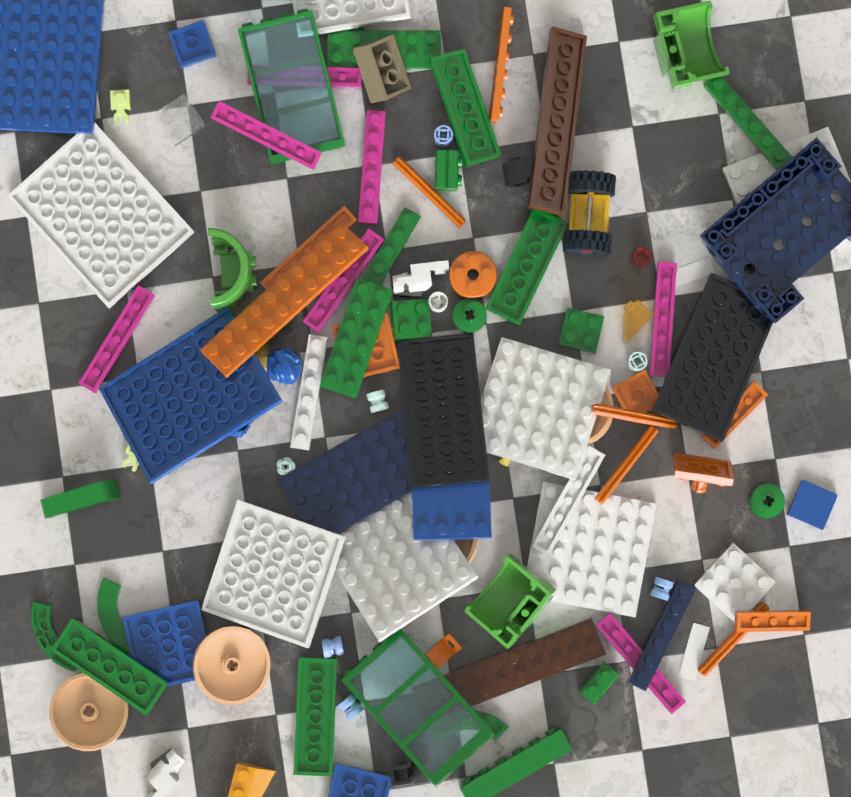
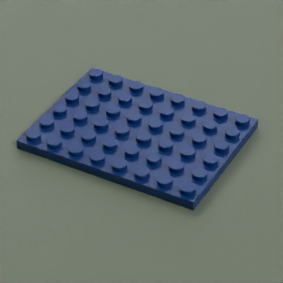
M0 0V130L94 134L105 0Z
M229 307L224 308L99 387L111 413L151 484L283 402L256 353L247 359L228 378L201 353L200 349L235 319Z

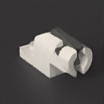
M448 260L411 264L410 274L405 272L392 276L394 294L397 296L420 297L423 291H427L432 287L430 272H434V275L445 274L449 270Z
M170 748L150 763L151 770L147 780L157 792L153 789L146 797H163L178 782L179 779L174 773H178L186 759L175 748Z

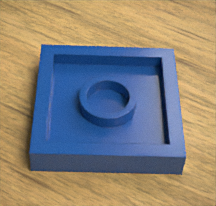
M204 20L168 32L181 69L217 57Z
M801 480L787 515L815 528L824 530L838 495L808 481Z

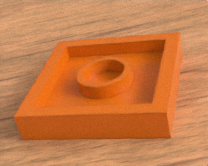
M646 370L611 387L623 409L646 413L652 409L658 396V392Z

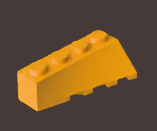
M238 761L228 797H262L276 770Z

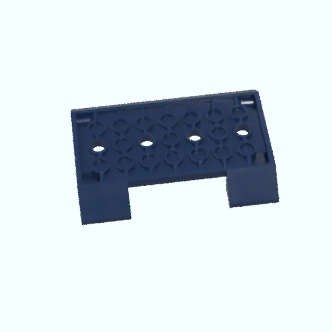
M817 137L700 235L709 254L757 310L774 324L805 299L792 283L843 240L848 239L851 242V183L839 170L842 166ZM832 192H838L841 195V200L838 202L832 200ZM804 216H809L812 219L810 226L803 224L802 218ZM774 241H781L783 249L776 250L773 247ZM745 265H752L754 267L752 275L745 273Z

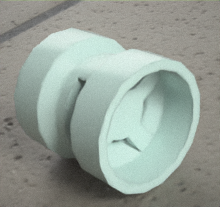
M642 352L632 353L627 359V367L633 372H640L647 365L646 355Z
M385 390L366 394L368 401L372 404L370 406L371 413L389 409L388 402L384 401L386 396Z

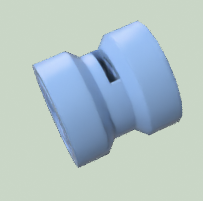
M441 125L434 132V142L439 147H448L453 140V131L450 127Z
M655 577V586L651 590L650 595L668 601L670 597L669 590L673 587L674 582Z
M336 636L334 639H322L325 658L331 657L333 654L338 656L344 655L341 636Z
M350 694L338 705L341 710L346 712V717L349 720H352L365 709L362 704L357 703L356 697L353 694Z

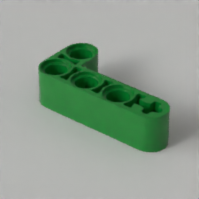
M116 479L50 496L41 499L40 502L46 519L98 503L113 501L121 497Z

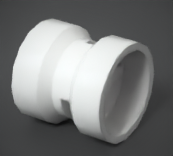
M440 291L432 293L429 298L430 309L437 313L443 312L448 305L447 296Z

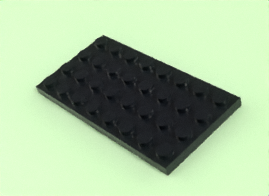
M710 273L651 410L719 442L724 441L773 324L771 320L757 310L734 282Z
M473 333L397 340L412 490L490 482Z

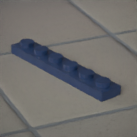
M682 579L677 580L628 683L643 691L647 690L696 590L695 586Z

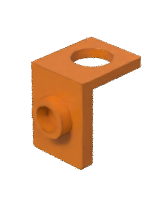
M449 633L424 655L438 669L452 655L461 650L462 647ZM448 640L453 643L455 648L450 646Z

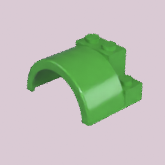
M711 1L656 12L653 16L658 34L653 41L662 77H669L672 90L730 73L728 66L724 67L720 63L714 48L710 26V16L713 8Z
M208 228V236L212 237V245H214L213 254L220 255L222 282V291H215L216 297H211V306L216 312H220L226 307H229L232 311V306H235V303L242 298L245 292L254 291V286H257V275H253V267H256V256H253L251 251H245L242 244L230 233L220 229Z
M511 554L503 559L504 564L496 576L465 609V613L507 649L533 624L552 600V595L557 590L543 577L538 578Z

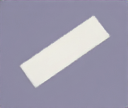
M707 257L678 268L676 287L710 275V273H715L710 258Z
M693 623L678 677L695 681L710 627Z

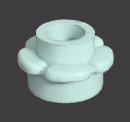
M288 457L278 460L276 464L278 467L277 472L280 475H285L295 469V463Z

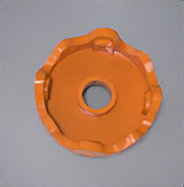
M467 251L460 254L452 262L449 271V281L454 291L466 299L477 300L488 295L496 283L497 271L495 264L490 257L482 252ZM470 270H476L479 276L477 279L471 280L468 278L467 273Z

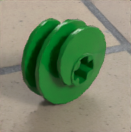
M464 299L458 302L452 314L454 325L464 333L477 332L484 326L487 318L486 308L482 303L474 299ZM473 312L474 319L466 320L465 313Z
M773 484L759 485L749 497L750 509L760 518H773L777 516L785 505L783 492ZM766 496L767 498L771 499V502L768 503V506L767 504L763 503V500L766 499Z

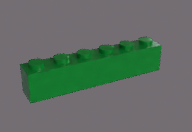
M552 727L545 732L546 735L540 739L535 737L528 742L529 745L522 748L520 746L511 752L513 755L505 758L503 756L495 761L496 765L489 768L486 766L479 770V775L472 778L469 776L462 780V785L459 786L464 797H493L573 749L561 728L556 729Z

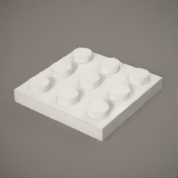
M731 543L694 586L734 622L735 611H750L776 582L740 548Z

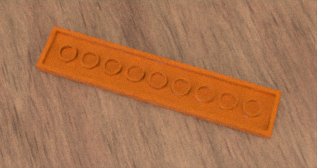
M342 222L339 223L200 349L201 353L228 378L368 250L367 245Z

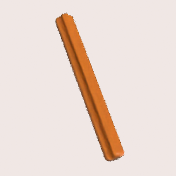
M400 156L394 160L393 165L458 228L464 225L466 220Z
M597 403L591 406V413L595 415L670 429L677 428L678 426L677 422L661 415Z
M650 426L602 487L595 497L598 503L603 504L650 444L658 433L655 427Z
M761 602L753 611H769L770 608L765 602ZM734 630L698 668V671L703 676H707L748 632H736Z

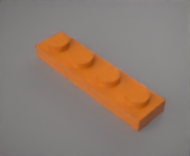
M755 381L744 391L725 438L768 395ZM704 434L701 435L713 449H716L722 443Z
M809 610L735 611L734 630L736 632L810 631L811 612Z

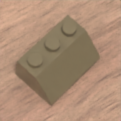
M394 34L353 48L370 103L385 101L412 89Z

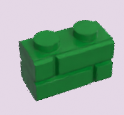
M436 150L435 191L456 192L458 186H462V175H458V167L462 168V156H459L458 150Z
M603 661L578 691L595 704L600 699L599 697L607 691L620 675Z

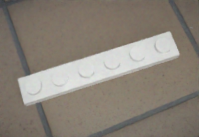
M309 334L290 448L310 450L328 337Z
M590 446L586 448L576 481L568 480L531 547L549 556L605 457L603 453Z

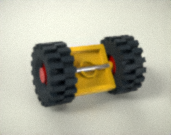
M594 170L571 171L568 194L571 195L569 230L564 231L563 252L579 256H608L611 254L612 234L608 233L610 198L615 196L616 176L614 174Z

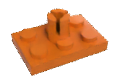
M674 452V477L680 480H693L691 485L693 491L697 488V493H705L707 482L715 483L719 486H732L734 478L731 461Z

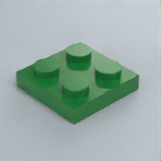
M428 299L390 302L394 340L432 337Z
M567 307L558 345L596 354L604 316Z

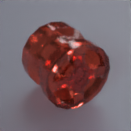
M646 247L638 248L632 255V262L638 268L648 266L652 260V253Z

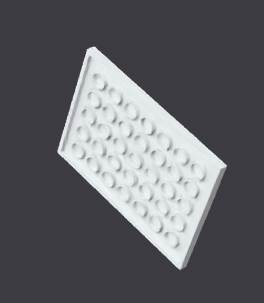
M96 123L94 125V134H76L7 195L109 309L195 233Z

